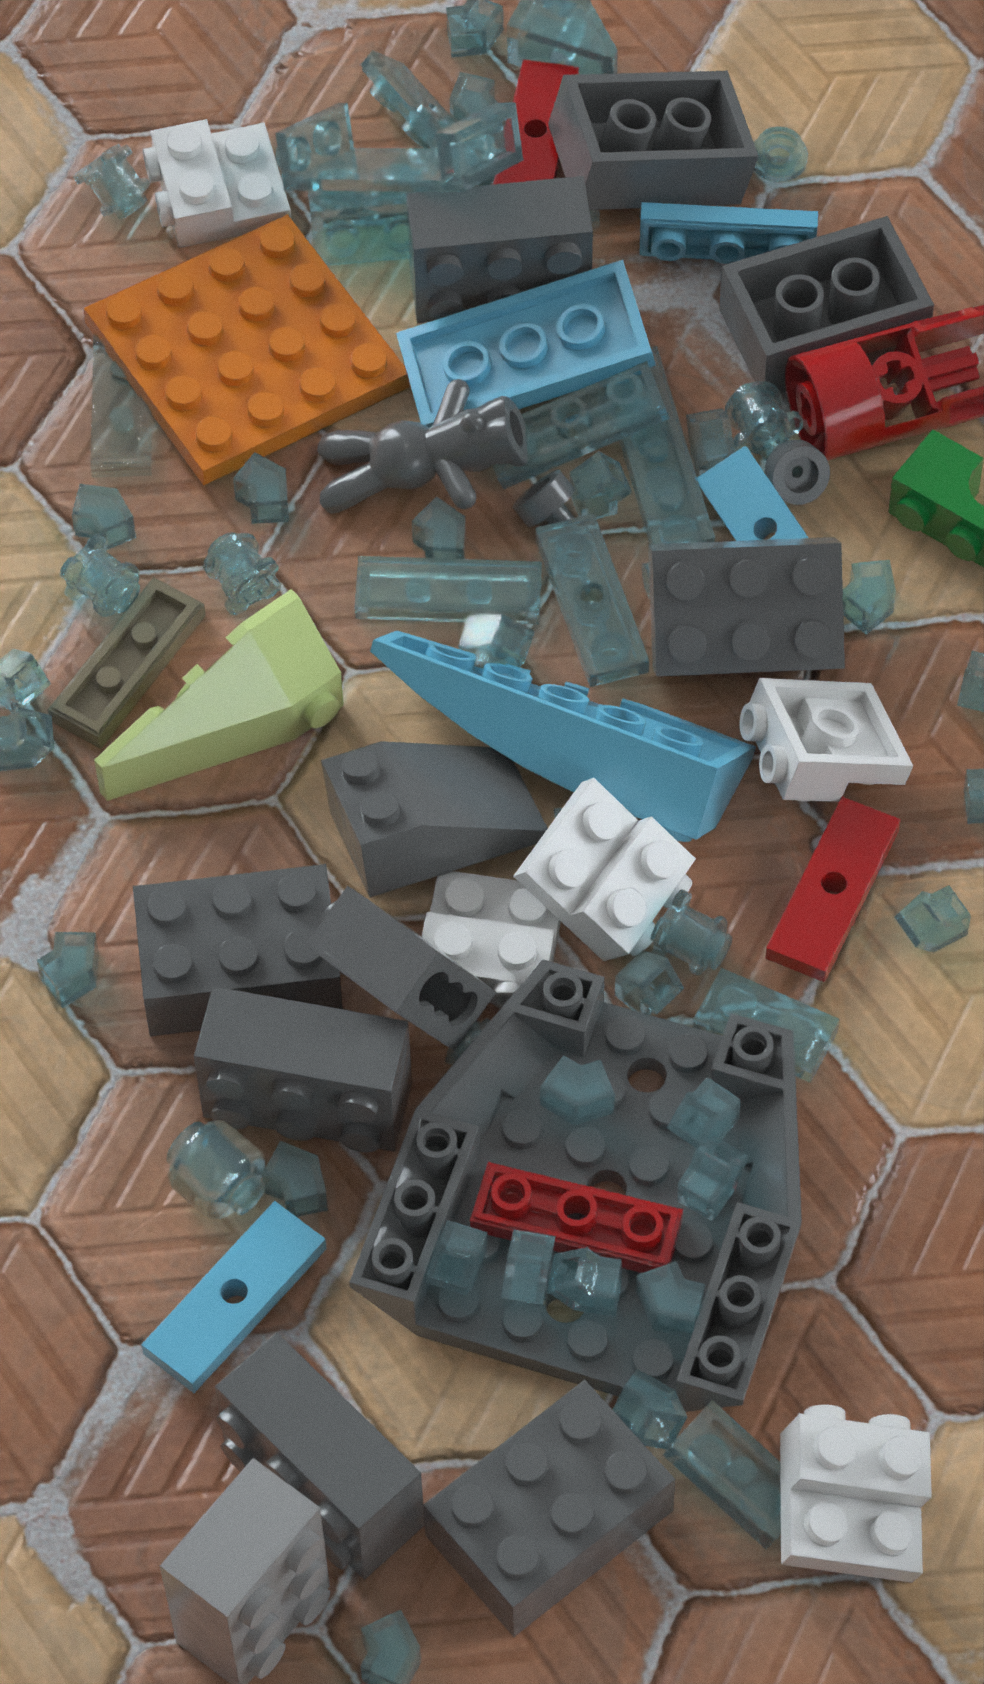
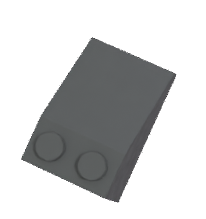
M380 741L321 760L330 814L369 898L535 845L548 829L514 761L492 747Z

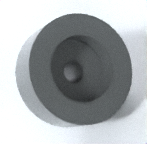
M789 440L778 445L771 452L766 461L765 474L784 501L794 505H802L814 501L824 492L830 478V467L825 455L810 443L803 440Z
M558 469L547 474L527 489L516 500L512 508L527 527L535 526L546 520L556 534H560L576 520L564 505L575 492V488Z

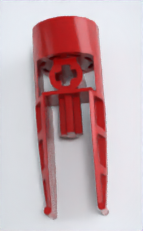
M984 305L917 320L909 324L788 357L785 367V387L792 420L800 440L813 445L829 461L928 433L932 429L937 431L984 417V386L943 397L938 402H936L933 392L979 380L980 375L977 369L979 360L976 352H971L970 346L922 359L919 353L984 334ZM897 346L893 352H887L880 356L873 365H871L866 355L870 352ZM886 378L887 386L895 383L900 391L895 395L893 387L884 389L880 381ZM911 404L915 419L885 427V420H892L900 416Z

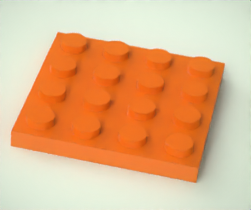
M288 214L84 308L85 324L203 486L409 388L410 385L404 364Z

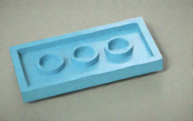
M623 260L396 333L420 422L429 428L434 423L447 385L455 379L464 380L470 389L464 410L478 408L500 396L509 397L518 409H522L656 366Z

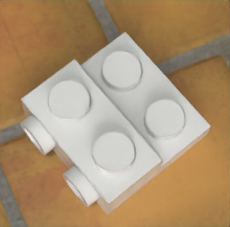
M204 119L150 131L152 147L143 149L146 172L150 183L160 181L162 191L155 193L160 223L162 227H173L178 248L244 235L287 214L291 218L290 206L265 122L211 133L208 121Z
M759 678L750 702L744 705L740 714V732L743 739L755 741L761 752L759 760L761 778L765 783H775L783 800L839 802L848 783L905 785L913 768V764L872 683Z
M595 778L580 783L513 877L600 959L607 961L628 954L636 956L654 941L658 935L659 927L652 922L663 906L670 908L687 894L693 881L686 873L696 858L652 816L638 820Z
M451 871L437 876L430 912L426 913L422 938L494 989L496 994L489 1003L501 1009L542 959L554 961L561 921L518 880Z
M816 1405L807 1408L804 1414L799 1413L780 1433L781 1565L913 1583L923 1574L921 1507L932 1498L930 1432L911 1430L910 1420L895 1414L873 1417L869 1420V1423L846 1420L845 1410L834 1405Z

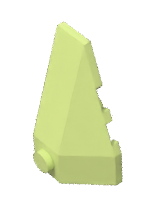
M292 589L240 623L225 638L233 646L207 671H204L196 664L182 677L186 684L180 690L176 699L166 709L160 706L149 708L94 759L99 790L107 801L295 740L311 728L323 727L336 716L339 709L344 706L341 671L300 597Z

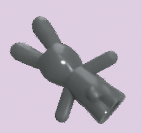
M455 379L447 385L434 423L430 428L420 422L401 420L388 424L379 432L362 430H335L321 437L317 446L319 455L326 462L334 465L370 463L329 482L320 493V504L330 514L339 513L386 488H420L431 481L437 474L453 503L460 509H469L475 504L477 497L464 471L480 472L496 464H510L515 467L526 465L528 460L526 429L520 410L506 396L490 400L478 408L464 410L470 389L464 380Z

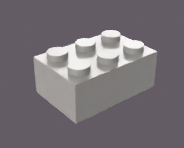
M254 1458L251 1459L160 1565L176 1643L230 1684H248L254 1676L259 1679L266 1677L277 1665L285 1651L286 1645L283 1641L299 1622L305 1626L310 1624L323 1610L330 1597V1591L328 1590L330 1583L320 1507Z

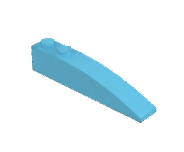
M401 631L386 634L374 639L370 650L372 654L420 697L475 738L525 769L572 792H575L581 782L595 778L634 817L645 819L652 816L677 841L690 842L692 838L696 840L716 828L754 756L756 746L627 699H622L620 707L598 704L589 701L587 695L590 688L567 681L564 686L556 684L538 686L531 683L533 678L530 675V670L507 663L506 665L487 663L484 665V669L475 667L477 657L473 653Z

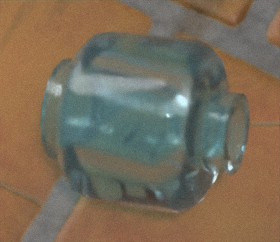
M215 1120L206 1124L199 1121L191 1124L178 1135L168 1150L166 1160L170 1164L168 1170L169 1185L202 1215L212 1220L227 1217L233 1212H236L238 1215L247 1213L258 1203L265 1191V1184L261 1181L266 1168L265 1155L233 1126L222 1120Z

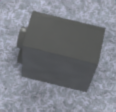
M350 886L345 888L338 900L327 907L321 917L320 925L305 944L395 1013L454 1051L496 994L494 989Z

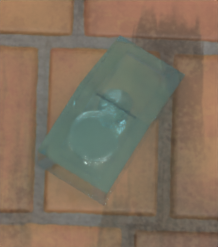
M520 0L507 24L508 63L521 67L523 59L578 66L579 75L617 74L618 50L590 0Z

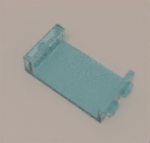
M516 102L494 103L436 132L437 148H354L348 103H337L275 133L277 142L276 160L281 169L284 190L464 192L523 161Z

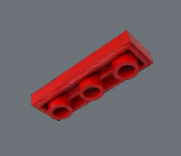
M523 59L493 185L557 178L560 159L548 122L563 75H579L578 66Z
M841 797L766 947L765 959L825 983L899 832L901 819ZM828 891H835L839 894H830Z
M488 1162L470 1218V1231L666 1279L683 1221V1209ZM572 1213H581L586 1217L581 1220H573L567 1216Z

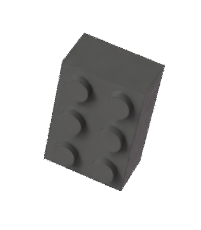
M728 71L563 75L548 122L565 177L584 176L589 210L641 208L642 202L705 206L739 205L743 200L759 157Z
M584 176L406 193L409 269L417 323L431 322L592 270L593 230Z
M888 216L722 265L719 310L763 399L786 392L785 367L788 357L933 317L934 303ZM897 346L870 352L866 355L871 365H873L880 356L887 352H893Z
M835 537L648 545L652 668L656 676L845 669L842 545Z
M326 864L133 886L143 999L150 1037L201 1031L212 987L343 1009L340 971L305 945L320 925L323 913L331 904Z
M212 987L194 1053L203 1117L210 1118L217 1124L231 1129H244L248 1126L276 1130L280 1135L292 1140L307 1141L316 1137L338 1141L345 1147L358 1152H374L377 1149L396 1151L412 1086L408 1021Z
M277 1332L215 1386L219 1415L216 1417V1420L222 1429L224 1442L221 1444V1448L226 1457L240 1472L254 1458L319 1506L326 1557L336 1567L343 1569L349 1565L365 1580L425 1526L421 1472Z
M583 1380L423 1504L425 1536L510 1634L515 1637L673 1512L675 1478L588 1382Z

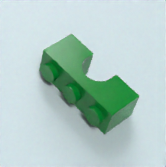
M932 429L892 477L888 513L895 516L909 530L921 531L947 546L956 557L965 561H973L984 568V506L975 499L979 493L984 458Z

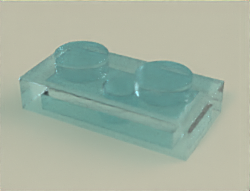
M721 968L693 1019V1028L723 1036L730 1013L793 1030L795 1076L811 1083L838 1032L840 1019Z
M712 1400L671 1444L663 1456L767 1550L781 1534V1462Z

